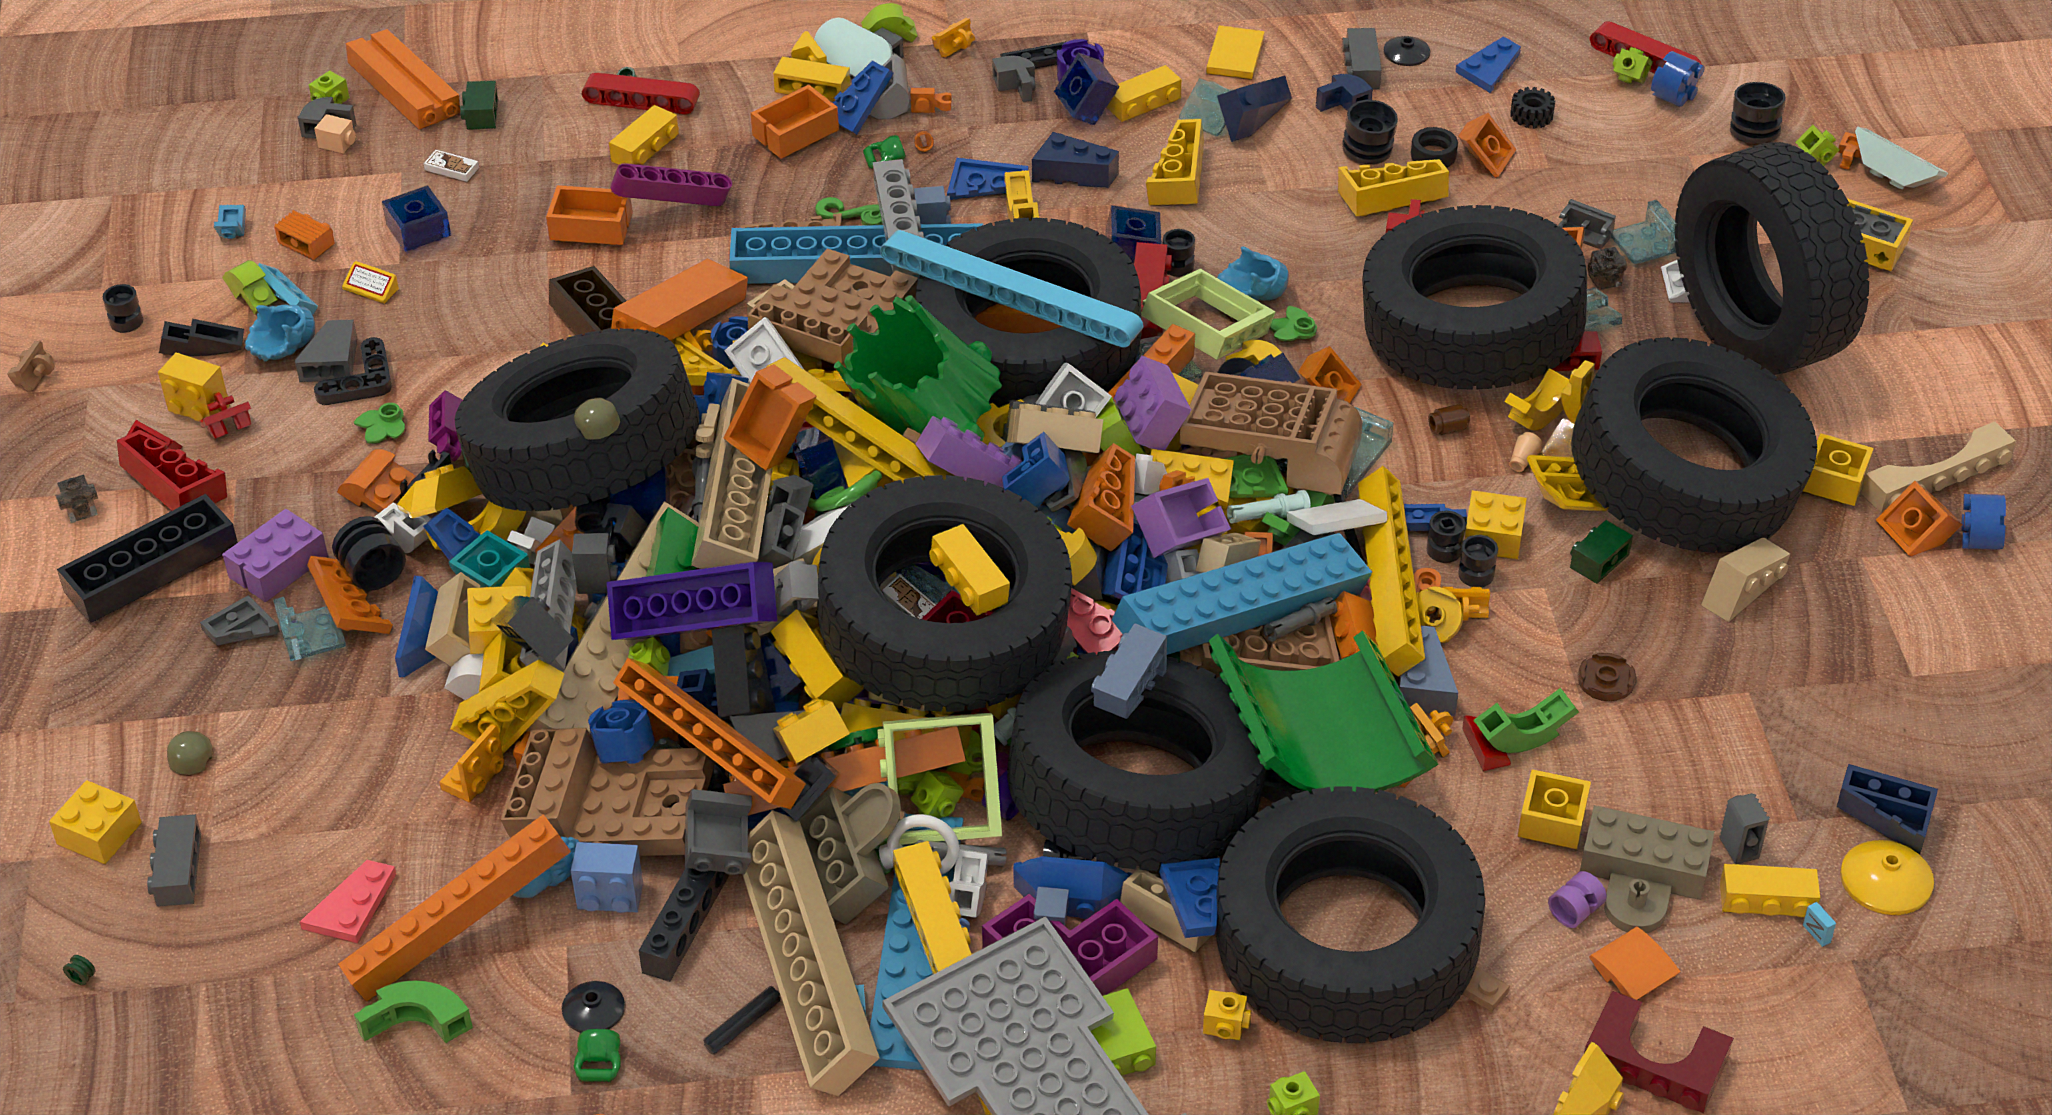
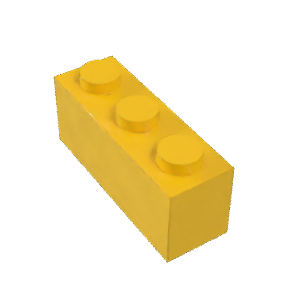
M782 57L773 72L774 90L777 93L790 94L810 85L829 101L834 102V97L839 92L843 93L851 86L850 67Z
M1164 65L1106 88V108L1121 122H1124L1181 99L1182 79L1168 66Z
M656 105L652 106L609 142L611 162L618 165L644 164L679 134L677 115Z
M964 524L932 536V547L929 552L932 563L936 567L939 566L945 574L949 585L957 589L963 603L966 606H970L976 615L1008 603L1010 582Z
M1724 864L1720 879L1722 912L1805 917L1809 905L1816 902L1819 904L1820 890L1817 869Z

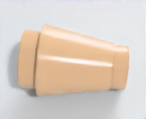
M1525 432L1523 435H1520L1517 438L1509 466L1514 471L1522 472L1529 465L1526 458L1529 455H1538L1541 452V439L1531 432Z

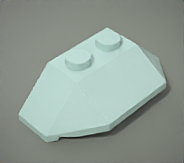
M1857 127L1855 130L1863 164L1871 168L1869 172L1880 178H1883V176L1890 178L1889 183L1900 189H1903L1904 186L1915 188L1945 178L1948 172L1867 128Z

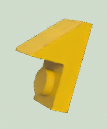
M808 31L803 32L791 50V58L827 64L825 53Z

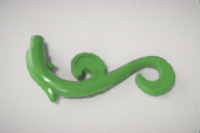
M827 197L818 201L815 207L817 216H821L823 220L833 219V214L842 213V219L861 216L863 226L883 225L879 204L866 205L844 211V204L841 200L835 197ZM829 208H836L839 210V212L832 213L826 210Z
M875 470L847 489L840 486L826 492L819 499L809 498L807 506L815 511H830L847 506L861 496H866L868 492L876 489L877 483L882 479V474Z

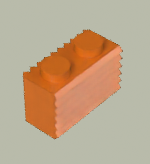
M292 210V213H289L288 216L286 215L285 218L278 221V224L275 223L274 225L279 244L287 248L289 247L294 252L297 251V253L305 257L307 256L312 260L335 244L331 226L325 222L320 223L314 220L309 214L303 215Z

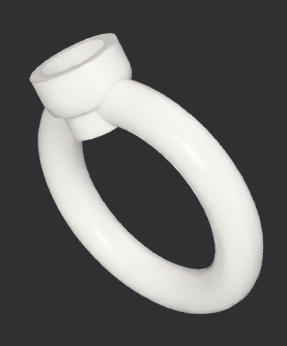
M920 814L911 815L898 821L894 830L887 838V844L879 847V855L883 866L886 869L893 868V850L903 848L899 843L902 834L914 827L931 828L941 834L947 844V854L941 861L942 867L939 869L941 875L948 872L955 865L960 851L958 838L948 824L936 817Z

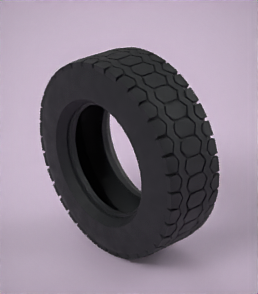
M1783 142L1759 144L1702 164L1692 172L1687 179L1688 181L1685 182L1681 190L1682 193L1679 196L1675 216L1676 256L1680 257V259H1677L1680 274L1684 275L1681 279L1685 292H1689L1687 297L1693 310L1696 309L1695 315L1701 326L1705 325L1704 331L1711 340H1714L1713 343L1715 345L1725 347L1726 352L1732 350L1744 355V360L1749 358L1762 366L1761 370L1766 368L1774 375L1787 373L1825 360L1847 348L1854 341L1853 339L1856 338L1860 327H1862L1866 316L1864 313L1867 312L1869 300L1867 298L1869 296V281L1866 280L1869 278L1868 262H1864L1867 259L1865 244L1860 242L1863 240L1859 224L1855 225L1854 223L1857 219L1852 207H1847L1848 199L1842 189L1838 190L1839 185L1831 174L1828 175L1829 171L1820 162H1817V159L1808 152ZM1757 221L1764 229L1775 251L1782 277L1783 298L1773 285L1764 266L1758 243Z
M1473 205L1457 206L1456 210L1454 207L1439 209V213L1434 210L1421 214V217L1418 215L1408 219L1405 223L1402 222L1392 228V231L1389 230L1380 240L1378 239L1366 257L1362 286L1364 323L1368 341L1373 351L1385 364L1400 374L1404 373V376L1418 381L1420 379V382L1433 386L1438 383V387L1451 389L1457 386V389L1473 390V386H1476V390L1492 389V385H1495L1496 388L1511 386L1512 382L1514 384L1528 381L1530 377L1534 379L1545 374L1549 368L1557 367L1573 353L1583 336L1587 315V270L1583 252L1575 239L1560 226L1557 227V224L1548 219L1543 220V217L1529 213L1527 215V211L1515 208L1510 211L1509 207L1494 206L1491 209V205H1476V208H1473ZM1468 285L1496 286L1522 294L1507 302L1480 307L1447 305L1427 298L1439 291Z
M1029 217L1014 218L1013 222L1007 219L996 221L994 226L992 223L979 226L977 231L973 228L962 233L961 237L957 236L944 245L1133 312L1141 318L1140 283L1131 259L1126 252L1124 253L1121 247L1115 242L1113 243V240L1103 234L1099 235V232L1091 228H1083V225L1068 222L1066 225V221L1052 218L1050 222H1048V218L1032 217V221H1029ZM919 276L916 301L966 344L969 345L975 341L984 342L992 351L990 362L999 369L1000 375L998 379L1002 386L992 394L989 404L993 403L998 408L1009 404L1010 400L1018 401L1037 393L1042 394L1064 363H1069L1104 391L1108 392L1132 368L1139 353L1142 330L1128 347L1123 348L1064 326L1050 331L1026 334L1010 333L989 328L975 320V317L985 309L998 304L997 302L931 278Z
M622 328L620 330H603L602 333L601 330L588 332L584 336L578 334L567 337L565 341L560 339L548 343L547 347L545 345L531 350L530 354L524 353L512 359L513 362L505 363L497 368V371L491 372L483 378V381L477 383L471 389L472 391H469L463 398L455 415L458 440L473 478L483 496L495 505L519 511H550L552 508L553 510L569 508L571 504L575 507L587 504L591 499L594 502L609 497V493L614 495L628 489V485L632 487L646 479L645 476H652L660 471L661 467H665L672 462L675 456H679L693 439L699 425L698 406L681 356L675 345L668 338L652 331ZM603 398L610 401L615 406L620 418L618 429L601 439L584 438L574 421L577 408L589 399Z
M1670 337L1655 338L1654 340L1651 338L1624 346V348L1613 353L1599 368L1575 420L1571 439L1572 456L1581 480L1584 481L1592 495L1595 494L1594 498L1604 508L1609 507L1608 512L1619 521L1624 518L1623 523L1638 532L1641 529V534L1657 540V537H1659L1661 543L1673 547L1679 544L1681 549L1696 551L1698 548L1699 552L1715 553L1716 550L1718 553L1733 552L1734 549L1735 551L1763 537L1769 539L1791 515L1808 482L1816 461L1817 439L1812 421H1810L1804 406L1801 407L1802 403L1796 395L1790 393L1791 390L1781 380L1776 381L1777 377L1766 368L1761 370L1762 366L1749 358L1744 360V355L1732 350L1726 352L1725 347L1712 343L1708 346L1707 342L1691 339L1689 342L1688 338L1673 337L1672 340ZM1650 418H1665L1696 425L1729 445L1743 461L1745 468L1738 470L1714 469L1687 461L1658 443L1647 432L1641 421Z
M942 475L925 476L924 480H922L921 476L906 478L904 483L901 480L885 484L884 488L880 486L868 492L866 496L863 495L851 503V506H848L836 518L827 533L820 554L818 570L819 599L817 600V613L820 632L828 652L845 674L848 673V677L860 686L864 685V689L878 697L882 694L883 699L898 705L902 700L903 706L920 710L921 706L924 705V710L942 712V707L946 708V712L964 711L965 706L968 711L985 708L986 703L988 706L1004 702L1006 697L1009 700L1022 693L1031 680L1038 677L1039 673L1046 671L1057 657L1065 636L1072 587L1070 557L1064 540L1061 539V535L1054 524H1051V521L1041 511H1038L1037 507L1026 499L1022 501L1021 496L1008 489L1004 492L1003 487L989 482L984 486V481L967 477L965 482L961 476L946 475V480H943ZM964 524L1010 582L1007 604H1004L985 618L964 623L931 622L905 614L893 606L879 588L891 574L903 567L917 563L932 562L929 554L932 547V536Z
M1115 650L1099 651L1097 655L1095 652L1079 655L1078 658L1074 656L1062 660L1061 663H1055L1043 673H1039V676L1034 680H1031L1024 689L1015 712L1007 765L1008 785L1013 801L1023 817L1037 831L1040 830V833L1052 842L1056 841V845L1070 852L1075 850L1076 855L1089 860H1093L1096 857V861L1105 862L1110 866L1118 863L1119 868L1136 870V867L1139 866L1140 870L1158 871L1159 866L1163 863L1214 859L1225 854L1236 833L1240 831L1241 827L1251 817L1254 818L1255 814H1257L1267 769L1258 759L1259 749L1253 745L1248 737V734L1251 732L1250 729L1243 724L1238 715L1241 712L1240 708L1234 704L1229 696V693L1232 692L1231 688L1224 683L1221 677L1216 678V674L1202 667L1197 670V665L1183 660L1178 663L1177 658L1167 656L1166 673L1163 677L1160 675L1155 676L1152 680L1155 682V686L1152 690L1144 689L1141 694L1143 700L1127 719L1094 706V693L1091 692L1095 678L1103 674L1107 659L1111 654L1115 655ZM1102 742L1139 743L1167 751L1184 760L1194 770L1170 775L1134 773L1105 764L1081 748Z
M1334 786L1333 792H1331L1330 787L1312 789L1311 795L1307 790L1291 795L1290 799L1285 797L1272 803L1271 807L1268 805L1255 814L1254 818L1251 817L1241 827L1240 831L1236 833L1222 859L1216 895V940L1223 967L1233 986L1240 995L1247 996V1002L1257 1011L1260 1010L1263 1016L1274 1023L1279 1021L1280 1026L1295 1033L1300 1028V1035L1318 1040L1320 1035H1323V1041L1342 1043L1343 1038H1346V1043H1365L1368 1037L1369 1043L1388 1040L1389 1034L1392 1039L1410 1034V1030L1415 1032L1429 1025L1430 1021L1434 1022L1446 1013L1447 1009L1449 1010L1464 993L1473 976L1480 953L1485 912L1484 883L1476 857L1456 829L1452 830V826L1442 817H1436L1435 812L1421 804L1417 807V802L1400 796L1397 800L1394 793L1378 790V793L1374 794L1375 789L1356 787V791H1353L1352 786ZM1328 876H1357L1381 882L1396 890L1413 907L1419 921L1407 935L1388 946L1369 951H1344L1321 946L1299 934L1284 918L1280 906L1294 890L1312 880Z

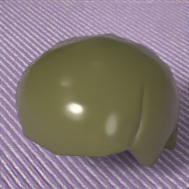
M603 398L586 400L577 408L574 415L575 425L586 439H601L609 436L618 429L620 424V418L615 406Z
M195 731L181 732L176 735L167 747V761L170 769L178 774L186 775L202 772L205 769L208 758L212 759L213 748L211 741L207 736Z

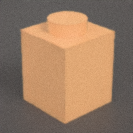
M326 114L314 128L318 148L344 154L355 142L356 134L353 130L352 120Z

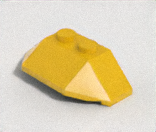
M1529 455L1526 458L1537 485L1546 500L1562 509L1607 511L1609 508H1604L1594 498L1595 494L1592 495L1577 471L1574 458Z
M453 464L424 473L425 478L416 481L397 503L400 511L409 514V517L416 518L481 495L482 492L477 486L472 473L465 466L454 469Z

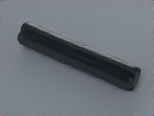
M773 986L767 987L706 1036L703 1040L705 1048L712 1054L717 1053L780 1002L781 998L778 990Z

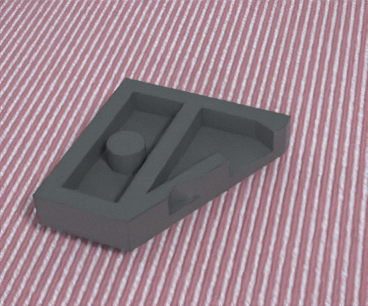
M249 595L200 622L202 631L216 645L273 635L280 632L278 624Z

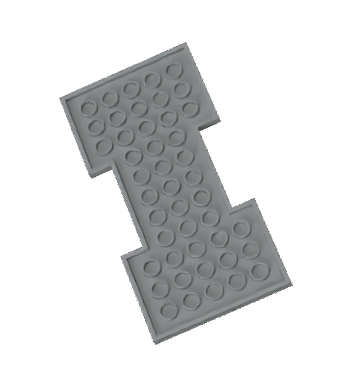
M1046 916L883 1000V1009L948 1106L977 1092L992 1115H1149L1090 1032L1112 1020L1114 1017L1113 1010Z

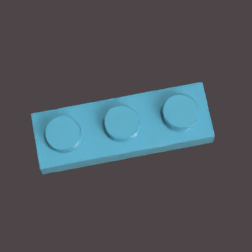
M261 263L258 264L266 275L264 277L270 288L276 291L275 295L278 298L287 301L290 306H302L309 309L312 314L315 313L318 305L279 269Z

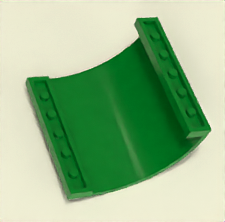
M1364 631L1353 637L1360 649L1355 654L1328 665L1297 671L1268 670L1250 665L1238 659L1234 648L1219 634H1216L1209 639L1213 649L1211 657L1222 668L1220 676L1224 683L1232 690L1229 696L1241 710L1238 714L1241 721L1251 731L1248 737L1260 751L1258 759L1267 770L1272 768L1288 783L1312 792V789L1330 787L1331 792H1333L1334 786H1352L1353 791H1356V787L1375 789V793L1378 790H1387L1411 781L1439 765L1377 644Z

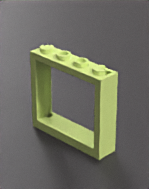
M1198 269L1149 292L1147 298L1142 302L1144 307L1141 312V316L1165 330L1172 324L1194 332L1195 347L1216 360L1241 348L1242 342L1256 340L1268 334L1275 315L1274 310L1202 269ZM1196 296L1238 320V322L1218 331L1175 305Z
M992 713L884 721L883 729H878L879 748L885 747L886 759L880 760L881 778L887 777L888 787L897 794L893 731L980 724L987 825L952 827L958 840L1002 836ZM933 829L905 831L900 837L899 843L901 845L915 844L918 840L939 842L945 841V839Z

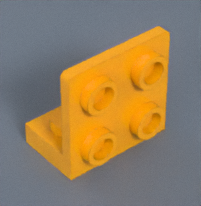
M491 724L439 782L441 790L470 803L477 794L484 790L489 780L501 771L504 765V758L498 726Z

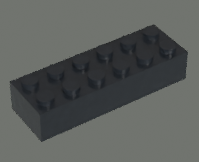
M204 494L58 568L57 572L64 593L91 624L219 558L223 553L236 545L238 541L233 523Z

